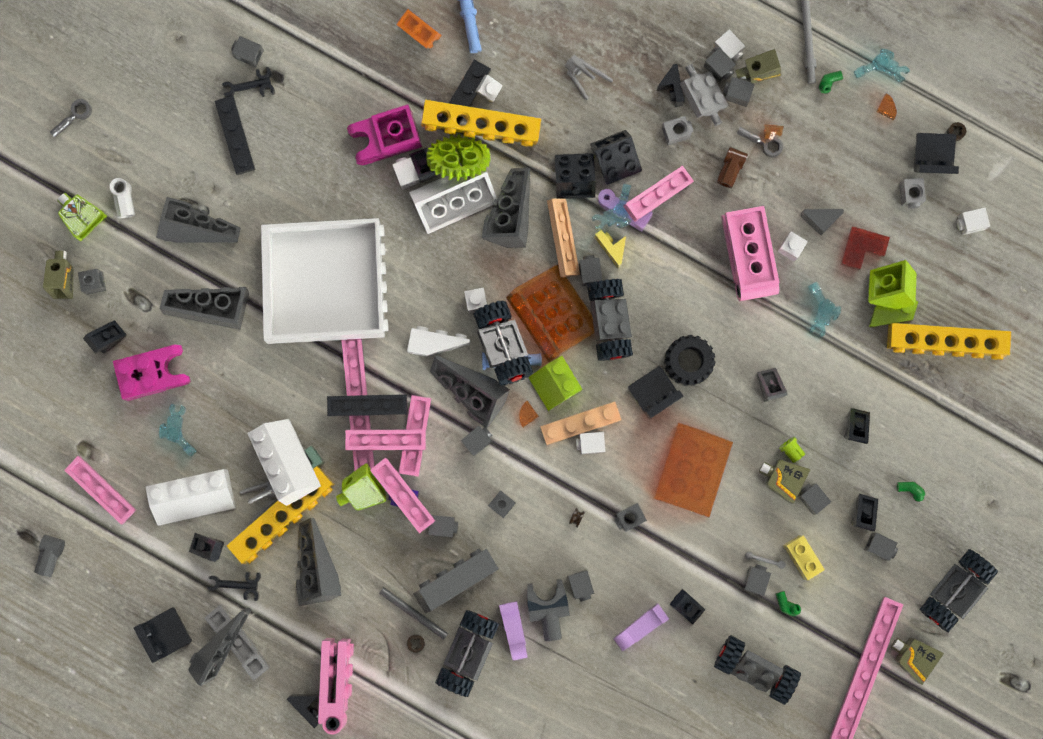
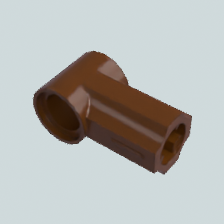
M730 147L723 161L724 165L718 176L717 183L732 189L748 154Z

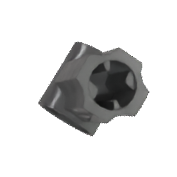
M46 534L42 537L39 545L40 554L34 573L52 577L57 559L64 550L65 540Z

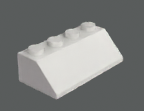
M481 171V175L475 174L474 179L470 176L467 177V180L460 177L459 181L456 180V177L449 180V176H446L409 192L427 234L492 206L494 200L497 199L487 171Z
M289 419L264 423L247 433L278 501L288 506L321 487Z
M226 469L145 487L149 507L158 526L236 509L229 472Z

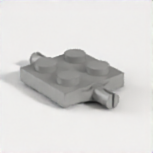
M693 64L685 67L690 78L683 80L680 85L696 117L710 116L714 125L718 126L722 121L717 112L729 105L712 72L697 74Z

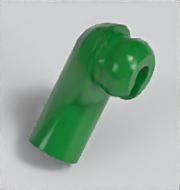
M839 70L825 74L819 83L820 92L828 94L831 91L833 82L843 80L842 71Z
M897 482V492L909 491L913 494L915 501L921 502L924 500L925 490L916 482Z
M785 591L775 593L781 612L790 616H796L801 613L800 605L789 602Z

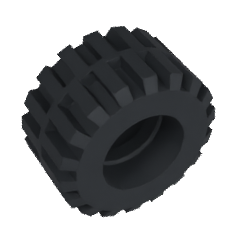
M693 335L682 336L675 340L666 351L664 359L665 370L669 373V377L673 378L676 383L683 384V386H694L706 380L712 374L716 363L714 361L715 353L712 351V346L707 344L708 341L700 339V336L694 337ZM686 349L694 350L701 358V365L694 372H687L679 365L678 357Z

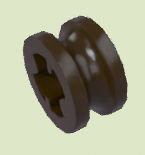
M955 122L949 126L947 134H953L954 127L955 130L959 128L960 136L956 135V141H959L966 135L967 130L964 124Z
M576 508L569 524L574 523L575 527L578 528L585 512H579L578 508Z
M411 635L407 640V647L413 653L421 652L425 646L424 639L420 635ZM413 638L415 640L416 638L420 639L419 644L421 647L419 649L411 647L412 643L410 641Z

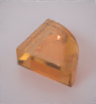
M886 93L876 112L891 120L895 119L897 109L893 98Z
M764 124L765 139H773L776 135L780 137L783 134L784 126Z
M528 401L522 405L519 413L520 423L523 428L539 417Z

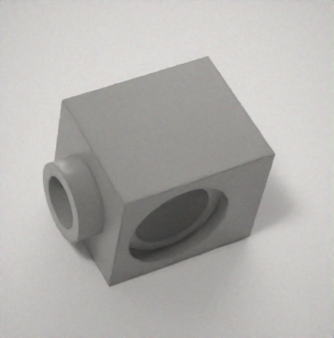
M686 116L663 123L662 130L667 146L690 139L693 127L691 121H687ZM679 126L683 129V133L676 134L673 128Z
M924 178L904 179L899 183L902 206H908L909 209L919 208L926 201ZM909 190H914L917 197H910Z

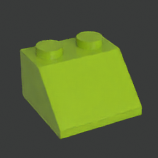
M907 260L870 270L868 297L870 304L893 309L916 305L917 273Z
M563 356L558 357L528 377L548 411L583 390Z

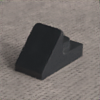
M677 64L672 65L659 83L656 91L672 89L669 90L670 101L674 102L675 107H680L684 104V96L680 85L681 80Z
M428 148L409 154L420 183L438 176L427 165Z
M114 320L87 333L83 339L95 354L99 351L105 354L125 338L127 334Z
M854 408L850 409L848 428L844 434L845 439L868 444L870 412Z
M859 493L855 515L851 520V524L855 527L875 532L879 499Z
M195 533L189 552L216 562L220 558L224 542Z
M683 589L670 603V606L692 625L706 610Z
M292 694L289 696L287 701L315 729L319 725V711L314 707L311 709L309 705L319 697V694Z

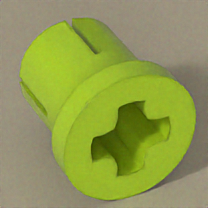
M796 437L788 439L779 447L780 451H784L792 463L797 462L805 455V452L798 445Z

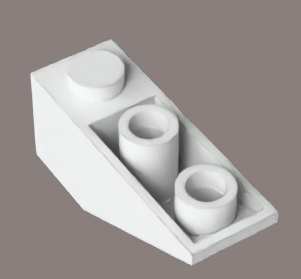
M417 326V329H411L407 352L429 357L470 345L471 341L467 339L466 335L455 334L454 337L447 335L448 332L436 330V333L429 332V328Z

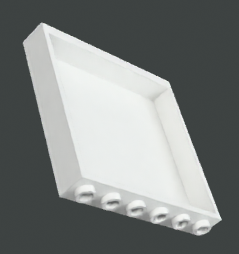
M379 218L261 225L264 341L267 344L385 337V331H388V319H384V312H388L387 300H384L383 293H387L386 281H383V274H386V263L382 262V255H385V243H381V236H385L384 224L381 225Z

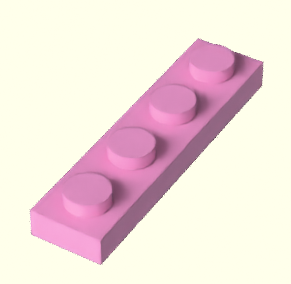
M681 166L627 202L623 207L633 221L636 222L691 185L694 180L685 168Z
M411 396L406 430H427L431 398ZM402 450L399 474L419 477L423 450Z
M346 430L345 450H426V430Z
M77 456L64 470L121 525L136 511L81 456Z
M387 458L370 470L419 533L435 522V519Z

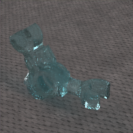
M881 49L880 54L875 57L872 63L858 67L854 74L856 78H860L873 70L883 71L891 77L894 75L898 82H903L905 78L900 75V72L908 74L910 69L906 66H898L899 63L892 60L894 53L887 49Z
M623 184L617 206L603 212V216L596 214L592 217V221H601V225L595 227L597 231L602 230L606 224L612 226L617 222H621L617 224V227L623 228L631 223L632 220L628 218L629 214L623 207L628 201L631 185Z
M814 282L808 288L819 304L818 312L814 319L816 324L810 327V333H813L815 328L818 327L821 330L819 337H823L826 333L825 325L829 326L832 315H834L833 321L839 318L841 306L835 307L832 301L825 299L819 284Z
M171 404L169 407L171 416L167 418V427L165 423L160 425L159 438L163 439L166 437L169 441L177 442L192 457L197 450L182 437L181 430L183 423L181 416L184 415L186 408L181 405L180 411L175 412V404Z

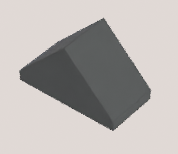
M804 209L801 212V217L817 233L822 235L844 213V209Z
M776 368L757 372L764 402L788 395Z

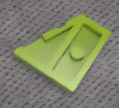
M916 301V305L901 309L875 305L869 327L912 321L918 301Z

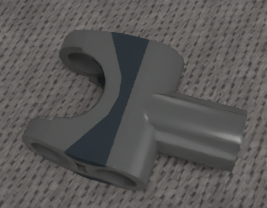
M556 579V593L550 600L540 599L536 592H534L533 583L527 584L530 622H542L545 642L562 639L559 618L570 616L567 595L562 579Z

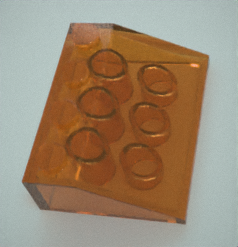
M558 264L516 287L506 296V299L548 362L561 356L595 333L592 314L568 278L560 276Z
M677 423L653 499L710 517L733 442L697 428Z

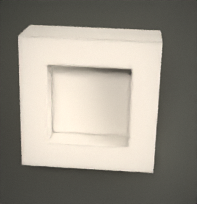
M485 75L475 92L488 101L494 102L503 85L489 75Z

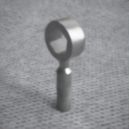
M83 99L75 100L71 105L72 115L62 120L50 133L56 137L75 118L87 119L92 113L91 105ZM84 104L86 105V112L80 115L77 113L76 107Z
M742 127L737 132L738 135L754 143L762 144L763 152L768 157H777L783 150V143L777 137H770L765 141L760 136ZM771 142L776 143L778 151L774 153L767 149L768 144Z

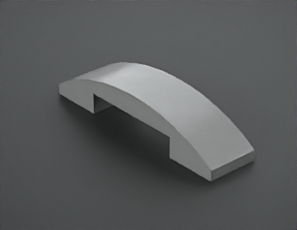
M219 605L204 619L217 634L233 618ZM241 629L231 650L242 663L241 666L254 681L270 667L247 634Z

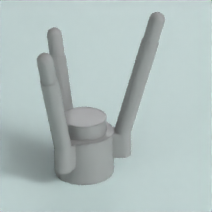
M576 55L572 56L565 64V67L568 69L567 74L572 78L585 100H588L589 97L575 77V74L578 76L583 72L594 80L595 76L585 67L607 81L613 82L612 78L589 65L582 58L579 59Z
M269 481L239 492L244 494L264 488V492L249 499L248 503L257 501L266 495L270 499L273 498L250 520V523H253L278 501Z

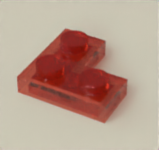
M852 226L840 265L860 270L865 252L884 257L890 237Z

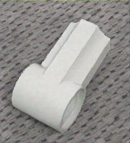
M113 179L110 183V190L113 193L117 218L135 216L131 185L124 179ZM124 183V190L118 193V185Z

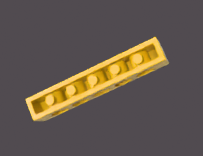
M425 100L421 121V126L425 127L427 131L440 129L444 130L446 134L453 135L459 132L464 133L463 136L471 138L478 135L483 136L484 140L494 141V138L502 139L503 143L513 144L514 141L521 142V145L526 147H532L533 144H537L541 125V118ZM437 115H446L447 121L444 123L439 122ZM463 117L466 119L467 124L461 126L457 123L456 119ZM476 121H484L486 127L483 129L478 128ZM495 124H503L505 131H497ZM514 127H522L524 130V134H516L514 131Z
M900 323L888 325L887 349H893L895 353H905V350H912L913 354H924V351H928L936 356L952 353L953 357H964V354H971V358H984L985 355L991 356V359L1003 360V357L1010 355L1011 331ZM906 334H909L913 337L912 344H908L906 342ZM926 336L932 338L933 343L931 346L926 344ZM946 337L952 340L951 347L945 344ZM966 338L971 340V348L965 346L964 341ZM985 340L991 342L992 347L990 350L985 347Z
M316 466L313 470L321 487L317 488L315 495L307 494L300 498L302 506L299 509H295L292 503L286 506L277 501L227 545V548L241 564L246 562L252 563L258 557L257 553L261 549L265 551L273 544L272 539L277 535L278 537L284 535L288 531L287 526L292 522L296 524L303 518L302 513L306 509L312 510L318 504L317 500L321 496L325 498L333 491L331 487L335 484L319 466ZM280 511H284L287 514V519L284 522L278 520V513ZM266 524L272 527V532L268 536L263 533V527ZM251 537L257 541V545L253 549L248 546V540Z

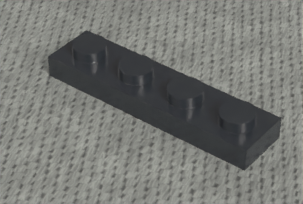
M474 59L449 104L470 107L478 94L475 92L483 77L489 75L491 68ZM442 114L439 122L444 123L447 121V117ZM458 117L456 119L457 123L460 125L464 118Z
M232 95L216 100V108L236 175L256 170L235 97Z
M407 394L327 396L328 417L407 415Z

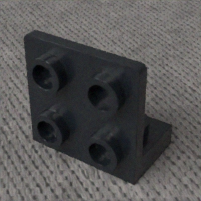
M626 130L590 144L593 153L597 156L607 185L642 171L632 136Z
M917 133L914 172L959 174V166H954L956 134Z
M593 153L555 155L556 198H595L596 179Z
M661 366L656 367L628 386L629 391L648 419L656 416L684 397L680 390H676Z
M174 607L134 627L152 663L163 659L192 642Z

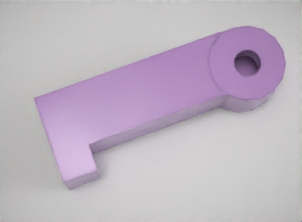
M604 189L599 193L598 203L602 208L641 232L652 217L653 212L651 211L634 222L623 207L626 202L615 197L612 190Z
M517 601L500 604L499 608L513 661L528 658Z
M656 603L613 639L621 651H624L655 628L665 623L669 618L659 604Z

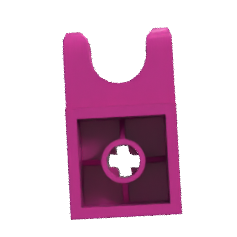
M408 104L373 115L371 118L350 124L347 127V132L351 137L369 138V145L364 150L356 153L355 159L358 165H367L423 147L412 110Z
M171 345L113 361L122 399L130 401L189 384L191 382L189 376L185 374L172 375L168 370L169 362L173 358L182 355V346ZM139 372L142 373L140 380L136 378Z

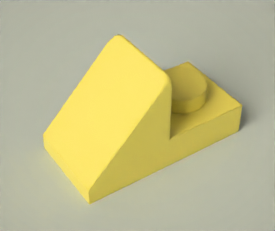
M600 230L595 234L594 238L615 266L619 268L622 264L626 236L613 245V239L609 233H604Z

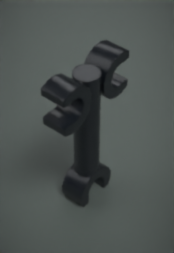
M266 67V75H261L260 70L256 69V75L259 80L234 85L231 82L222 83L224 88H231L229 92L224 93V96H234L235 92L259 87L262 97H265L264 91L266 89H271V94L275 95V89L271 85L270 80L272 75L270 68Z
M246 572L245 579L247 582L220 580L219 577L214 575L208 578L216 581L214 587H208L210 591L217 590L218 588L246 590L243 594L244 600H248L250 592L255 595L254 601L259 599L260 595L257 589L258 582L261 579L260 572H257L255 580L250 578V572Z

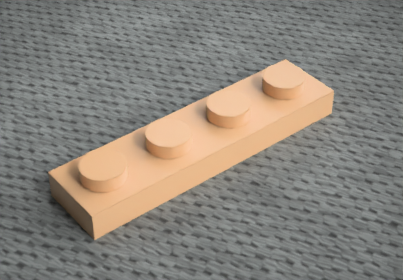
M566 199L547 200L560 276H578L580 272Z
M612 402L540 427L546 445H550L621 421L616 402Z

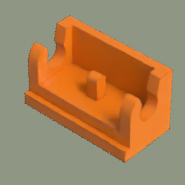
M407 9L396 24L426 49L428 47L432 48L433 42L439 40L442 36L409 9Z

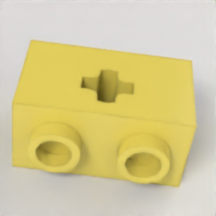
M799 535L783 545L804 580H809L825 570L804 535Z

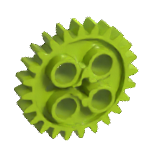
M458 134L454 138L453 135H450L449 139L443 137V141L437 139L436 144L431 143V148H428L427 165L430 166L431 171H435V175L441 174V178L449 176V180H451L453 177H456V180L459 181L460 177L467 180V177L470 176L474 179L475 174L481 175V171L486 172V167H489V148H487L486 144H482V140L475 141V137L468 139V137L461 138V135Z

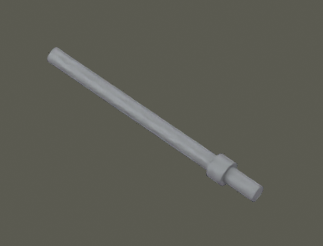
M801 0L806 52L804 64L805 69H807L808 84L816 83L815 68L817 66L813 54L809 0Z

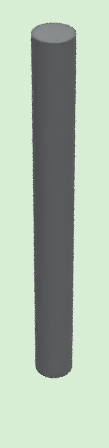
M382 588L379 593L443 640L448 635L446 631L386 588Z

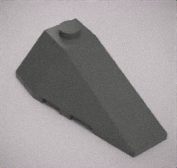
M511 168L501 187L502 191L498 199H495L492 204L494 207L491 213L487 214L484 220L482 239L506 248H526L529 229L530 168Z
M166 197L156 238L174 243L238 242L240 227L221 218L214 219L208 216L207 211L201 210L199 212L191 208L192 204Z
M440 356L434 357L430 369L433 376L445 389L452 391L456 396L455 400L458 403L461 402L469 410L467 413L471 418L488 428L504 406L510 389L504 385L501 386L494 378Z
M309 518L299 523L298 548L301 550V559L297 561V568H300V580H296L299 606L330 601L341 596L338 573L315 519Z
M248 607L239 612L201 650L193 654L189 661L191 665L188 671L198 685L202 686L216 678L252 609Z

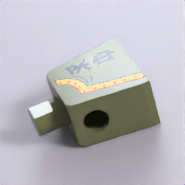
M775 49L746 59V67L735 70L738 79L750 78V82L753 84L781 76V66Z
M60 250L55 251L54 259L46 260L43 288L53 299H73L74 269L66 260L67 252Z
M777 460L774 466L763 462L759 469V473L768 477L765 486L790 504H794L810 472L808 468L783 460Z
M896 638L891 645V648L899 653L895 658V662L915 682L921 685L924 684L944 655L941 651L914 638H909L906 643Z

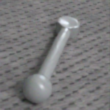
M751 552L745 554V558L748 560L756 559L777 565L781 569L786 566L784 561H774L753 555Z

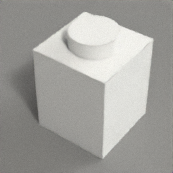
M729 29L715 41L713 48L716 51L721 48L732 61L736 62L744 55L742 52L745 45Z
M406 157L400 158L395 161V164H392L402 190L420 183L411 157L408 159Z
M986 208L964 212L957 216V227L962 232V235L986 230L990 227Z
M790 232L777 252L794 262L798 259L808 241Z
M484 287L464 291L469 314L475 313L476 310H479L478 308L484 307L487 304Z
M604 432L583 433L579 435L580 438L576 439L577 450H581V454L606 452Z

